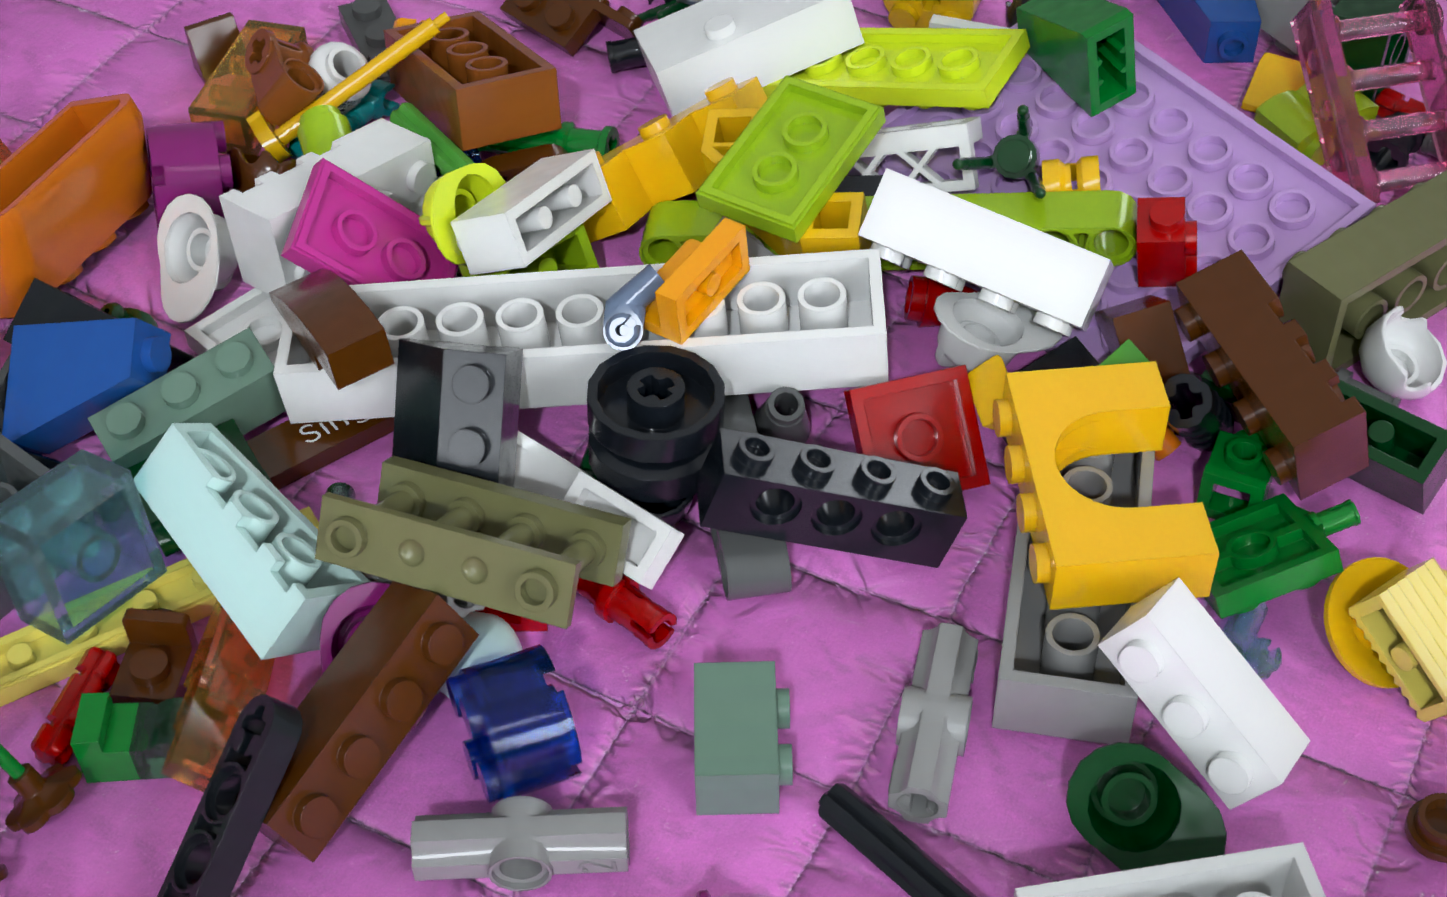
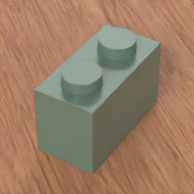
M775 661L694 663L696 815L779 813V786L793 785L792 744H778V729H790L789 688H776Z

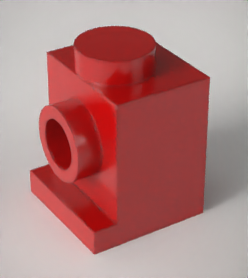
M1185 197L1138 198L1136 242L1138 287H1176L1177 282L1197 272V220L1185 221Z

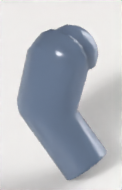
M650 264L606 301L603 334L606 342L614 349L620 351L632 349L641 341L644 332L646 307L656 299V290L665 282Z

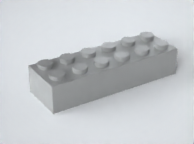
M1155 451L1086 457L1069 464L1060 471V474L1073 489L1093 501L1124 508L1148 507L1152 503ZM1017 522L992 728L1109 745L1117 742L1129 743L1138 695L1099 648L1098 644L1128 609L1136 603L1050 610L1043 583L1034 584L1031 578L1029 568V546L1033 543L1030 532L1021 533Z

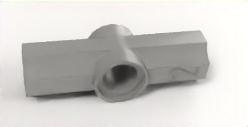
M940 622L935 628L923 630L912 685H905L896 731V745H899L896 759H894L889 783L888 807L899 812L904 820L929 824L931 820L947 817L958 756H964L973 703V697L969 696L971 684L974 681V672L978 659L979 639L969 635L964 627L960 625Z
M514 796L497 802L490 813L415 816V821H412L410 844L412 871L415 881L490 878L494 884L511 891H528L545 886L551 880L552 875L627 872L630 866L627 807L553 810L551 805L542 799L532 796Z

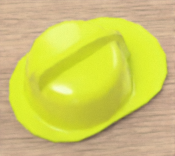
M486 163L468 164L444 174L429 186L424 195L423 215L418 218L419 224L426 227L427 233L436 242L443 256L455 265L466 264L457 245L456 236L450 222L506 183L499 172Z

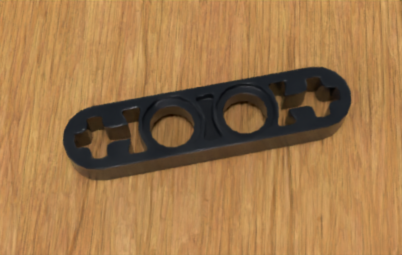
M258 695L251 699L243 708L157 897H230L299 742L303 719L301 712L295 706L269 695Z

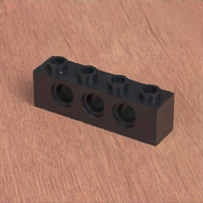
M721 427L696 479L700 527L934 568L940 566L967 520L958 472Z

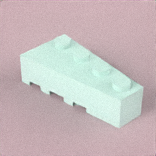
M172 423L132 481L150 509L158 517L261 660L320 650L322 619L333 600L352 586L370 582L360 571L315 559L318 529L211 423Z

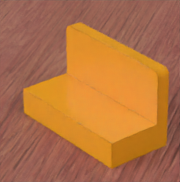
M724 218L702 242L689 239L657 272L665 282L656 290V299L646 307L645 330L680 345L691 336L750 270L745 225Z

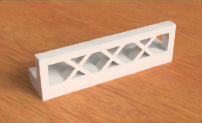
M981 117L881 128L860 156V158L873 156L875 158L869 166L859 158L853 167L862 175H879L875 170L885 156L897 154L914 168L908 176L916 180L921 173L929 180L922 183L944 192L975 190L979 187L977 170H962L963 178L945 180L927 164L936 152L942 148L959 147L960 158L975 157L974 143L983 138ZM928 150L921 160L911 153Z

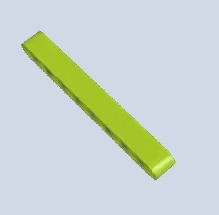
M1122 191L1046 192L1045 197L1042 199L1036 198L1033 192L951 194L1108 258L1114 266L1129 262L1136 254L1137 203L1130 195ZM865 196L867 210H869L874 196ZM697 200L657 203L648 214L639 247V257L644 265L666 263L687 240L695 239L702 242L713 231L723 215L699 207ZM745 225L746 230L760 240L765 248L775 255H779ZM881 259V270H907ZM913 260L909 270H925L927 265Z

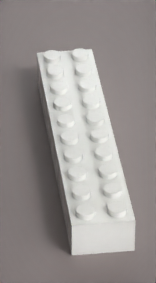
M880 248L749 257V272L682 345L644 329L641 341L634 347L643 345L674 346L698 354L716 368L725 383V396L772 393L781 387H791L797 391L863 387L889 381ZM665 263L650 265L658 272ZM648 264L349 285L384 327L395 364L338 390L325 370L317 369L283 318L273 376L291 424L395 417L399 339L401 338L523 349L519 409L587 405L589 379L599 364L620 352V350L612 348L604 338L603 322L606 301Z

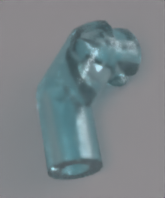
M1265 603L1259 604L1258 607L1247 613L1229 616L1222 629L1261 680L1268 679L1272 672L1279 669L1282 663L1280 648L1277 647L1269 651L1267 647L1270 646L1272 640L1257 636L1268 613Z

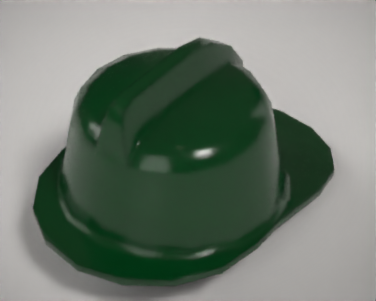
M1117 742L1099 747L1078 763L1068 780L1066 805L1071 823L1087 842L1100 851L1121 871L1225 855L1227 832L1220 810L1200 787L1161 754L1142 744Z

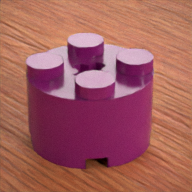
M223 120L146 127L157 228H159L160 219L166 207L177 196L188 193L202 197L211 207L213 214L225 218L219 196L228 192L229 187H233L230 155L218 154L227 152Z

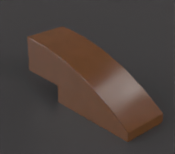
M322 268L269 292L273 304L317 369H324L338 390L395 364L384 327L356 292L332 271Z

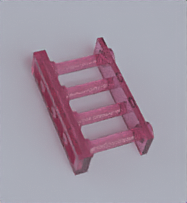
M1309 0L1290 23L1327 171L1376 203V205L1381 201V192L1412 188L1417 183H1425L1446 171L1447 43L1443 32L1444 15L1441 5L1435 0H1405L1399 6L1400 12L1340 20L1339 17L1334 16L1330 0ZM1406 33L1413 59L1412 62L1352 70L1346 64L1342 42ZM1419 82L1426 109L1425 112L1365 120L1362 116H1359L1354 96L1355 91ZM1432 133L1439 162L1381 171L1372 166L1367 148L1368 142Z

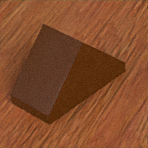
M1148 295L1095 312V319L1111 354L1127 339H1130L1150 362L1156 361L1164 385L1173 376L1190 374L1169 300Z

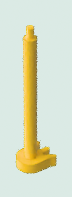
M445 11L433 20L429 17L276 130L270 122L266 121L259 110L246 118V121L263 148L269 151L279 163H282L292 156L287 144L298 137L299 120L305 111L319 105L339 107L439 34V28L451 19Z

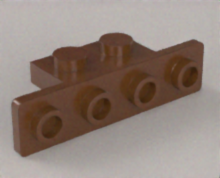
M505 0L499 8L509 19L572 57L598 23L624 39L635 37L633 30L644 25V22L628 8L621 5L616 11L609 7L610 2L608 0Z

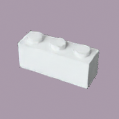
M594 149L539 159L450 223L470 275L525 268L611 202L612 198Z
M1179 577L1131 606L1098 644L1099 648L1229 810L1281 785L1311 741Z

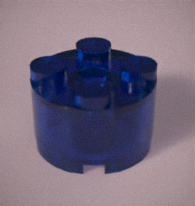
M540 644L460 669L459 675L446 680L454 712L457 718L463 717L471 738L462 741L470 772L474 780L480 779L488 803L497 800L501 801L508 797L523 796L579 777L582 773L577 767V764L582 763V756L572 713L564 690L557 692L553 684H546L543 674L555 671V667L547 651Z

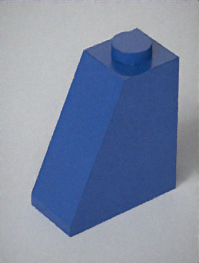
M138 318L15 325L13 327L2 435L22 449L46 455L93 431L94 429L87 419L88 417L167 374L172 359L170 347L171 333Z

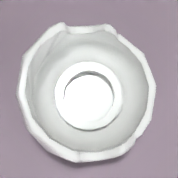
M1396 306L1375 321L1365 331L1359 347L1362 373L1374 387L1383 393L1407 400L1421 399L1433 392L1441 384L1447 361L1441 343L1427 329V320L1423 317L1413 319L1402 317L1401 315L1404 313L1403 306Z

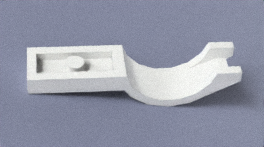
M518 431L514 488L631 518L632 522L623 574L652 590L685 534L601 483L570 461Z

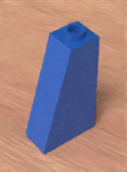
M1157 0L1203 63H1248L1254 61L1261 26V18L1255 0Z

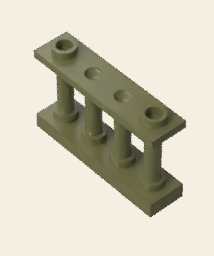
M392 456L382 462L377 504L367 503L331 492L322 495L315 559L567 629L572 623L579 578L614 587L622 580L632 519Z

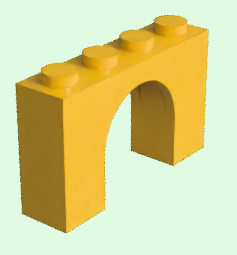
M1156 361L1006 373L1003 399L994 400L993 423L997 437H1006L1008 443L1004 452L1006 478L1009 484H1018L1020 491L1016 499L1018 526L1021 533L1030 532L1033 542L1029 546L1031 578L1034 584L1043 583L1050 610L1138 603L1178 577L1196 598L1209 597L1219 558V550L1203 502L1134 508L1109 506L1093 501L1078 493L1060 474V471L1069 464L1086 457L1162 450L1171 406Z

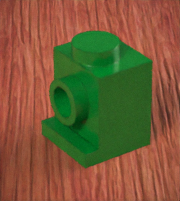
M1220 430L1208 464L1206 463L1197 498V502H1203L1208 518L1216 520L1266 500L1273 476L1262 455V452L1268 448L1258 432L1248 436L1244 430H1240L1235 434ZM1217 486L1251 494L1249 502L1215 492Z

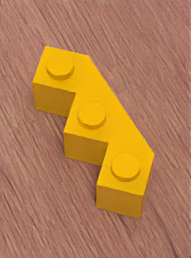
M757 76L736 84L733 77L724 79L704 91L707 97L704 100L671 118H668L667 114H662L649 120L637 129L640 135L602 156L599 151H595L612 201L583 222L590 243L627 230L659 202L672 201L698 190L708 177L701 154L708 110L761 108L768 98Z
M760 108L708 110L701 148L708 176ZM834 192L798 243L745 224L779 255L870 249L872 245L871 241L858 235L868 212L864 192Z

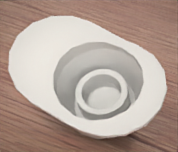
M188 193L177 196L166 207L160 219L157 233L162 305L169 319L178 323L190 322L199 316L212 299L214 291L224 289L231 282L233 273L238 265L225 218L213 214L211 207L202 197Z
M945 292L938 296L935 301L934 310L938 320L941 322L937 336L938 346L935 360L940 366L954 367L966 365L967 371L970 372L991 357L999 355L1002 357L1006 367L1018 353L1038 352L1052 348L1062 338V334L1033 322L1037 311L1019 305L1016 314H1012L978 299L980 292Z

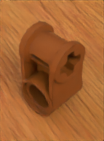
M262 28L253 34L248 43L245 54V66L250 73L260 112L266 119L280 127L317 99L324 89V81L319 73L308 65L311 54L314 52L311 45L303 42L293 45L276 39L272 31Z

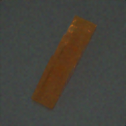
M218 600L215 602L183 684L187 690L172 726L177 731L160 772L203 793L243 708L256 696L266 695L275 658L265 660L259 658Z

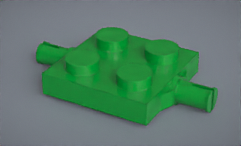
M1282 493L1209 522L1219 550V558L1209 597H1204V599L1216 614L1223 619L1233 614L1252 611L1259 604L1294 590L1308 589L1316 585L1320 580L1344 571L1339 549L1327 536L1361 524L1360 515L1355 504L1348 499L1341 504L1315 513L1297 507Z

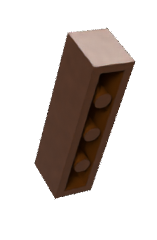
M392 581L297 707L303 719L301 736L259 830L271 841L314 863L477 639L479 634L438 594Z

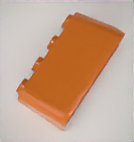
M124 93L71 101L0 164V319L15 317L34 278L56 288L75 279L83 270L81 264L92 253L109 246L117 237L115 231L126 220L137 217L148 208L149 202L147 200L153 193L143 117L129 94Z

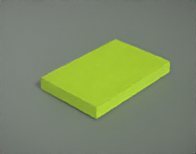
M786 75L695 193L699 207L798 243L886 122L884 107Z

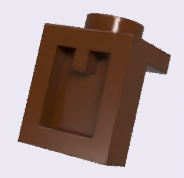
M128 608L122 623L129 639V645L109 692L113 704L139 703L143 713L179 716L201 656L190 617L185 613L164 608L154 610Z

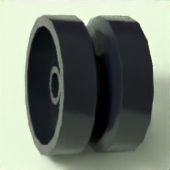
M643 345L620 351L599 364L588 381L587 389L589 464L598 481L622 496L642 503H670L694 496L697 493L696 479L719 428L724 426L725 383L716 368L694 352L674 346Z

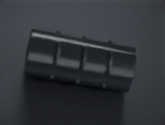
M1179 374L1167 380L1164 387L1171 406L1167 425L1170 430L1174 431L1175 435L1182 437L1199 451H1213L1220 430L1233 433L1234 419L1230 407L1224 402L1222 397H1219L1218 391L1212 390L1193 374Z

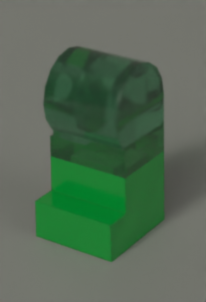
M109 692L82 693L70 745L87 783L192 776L201 772L206 766L214 713L204 703L191 698H170L159 704H154V702L113 704Z

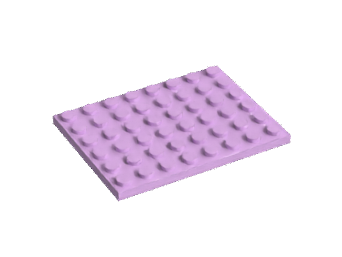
M1016 23L1009 29H1018V24ZM1135 39L1136 93L1092 118L1026 53L990 108L966 110L958 107L921 109L916 106H899L885 116L886 122L881 127L886 128L980 116L983 138L974 143L975 157H986L993 155L995 146L1001 139L1016 134L1018 129L1017 109L1020 105H1026L1029 109L1030 126L1032 127L1030 140L1036 144L1040 152V162L1036 170L1041 177V160L1060 159L1066 164L1076 163L1082 156L1098 155L1101 190L1122 191L1130 195L1137 205L1138 198L1185 197V221L1197 220V272L1242 249L1276 295L1282 290L1284 267L1296 253L1313 248L1327 240L1339 228L1351 226L1368 216L1376 208V203ZM959 147L939 149L927 164L945 180L963 178L962 170H956L952 166L955 159H960ZM928 150L911 153L921 160ZM890 154L885 156L875 172L883 175L885 169L888 168L908 177L914 168L899 155ZM875 156L860 159L869 166ZM852 167L846 176H860L862 174ZM995 168L991 170L977 169L979 181L977 189L947 193L1032 192L1026 179L1015 180L1004 177ZM921 173L916 179L920 182L929 181ZM1072 181V189H1077V181ZM1136 250V254L1129 262L1114 266L1096 311L1148 295L1169 300L1173 310L1180 307L1177 287H1138ZM968 282L965 283L967 287L981 291L980 287ZM1095 313L1087 332L1074 327L1070 337L1062 335L1061 340L1055 346L1045 349L1049 353L1076 336L1099 364L1111 355L1095 319ZM1176 320L1186 361L1189 364L1206 350L1199 339L1189 342Z

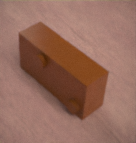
M479 11L450 16L451 20L439 28V34L389 69L390 81L395 84L393 90L408 103H412L462 151L562 128L556 67ZM421 23L384 30L386 49Z

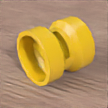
M1098 155L1082 156L1076 163L1066 164L1060 159L1041 160L1042 182L1046 192L1101 190ZM1072 181H1077V189H1072Z

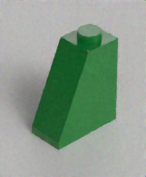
M1029 0L1016 8L1018 29H1026L1030 43L1027 54L1091 118L1136 93L1133 13L1127 8L1106 0Z

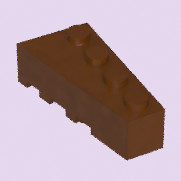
M1242 249L1176 283L1180 307L1173 310L1179 327L1189 342L1199 339L1207 351V354L1203 355L1202 359L1210 377L1218 388H1222L1225 385L1229 386L1237 401L1232 403V408L1240 425L1248 436L1258 432L1268 448L1262 452L1264 461L1273 478L1280 486L1289 482L1301 501L1369 467L1365 409L1355 396L1347 400L1344 399L1338 383H1340L1339 376L1326 358L1315 363V356L1309 344L1307 334L1296 319H1291L1285 323L1280 321V318L1284 317V311L1279 297Z

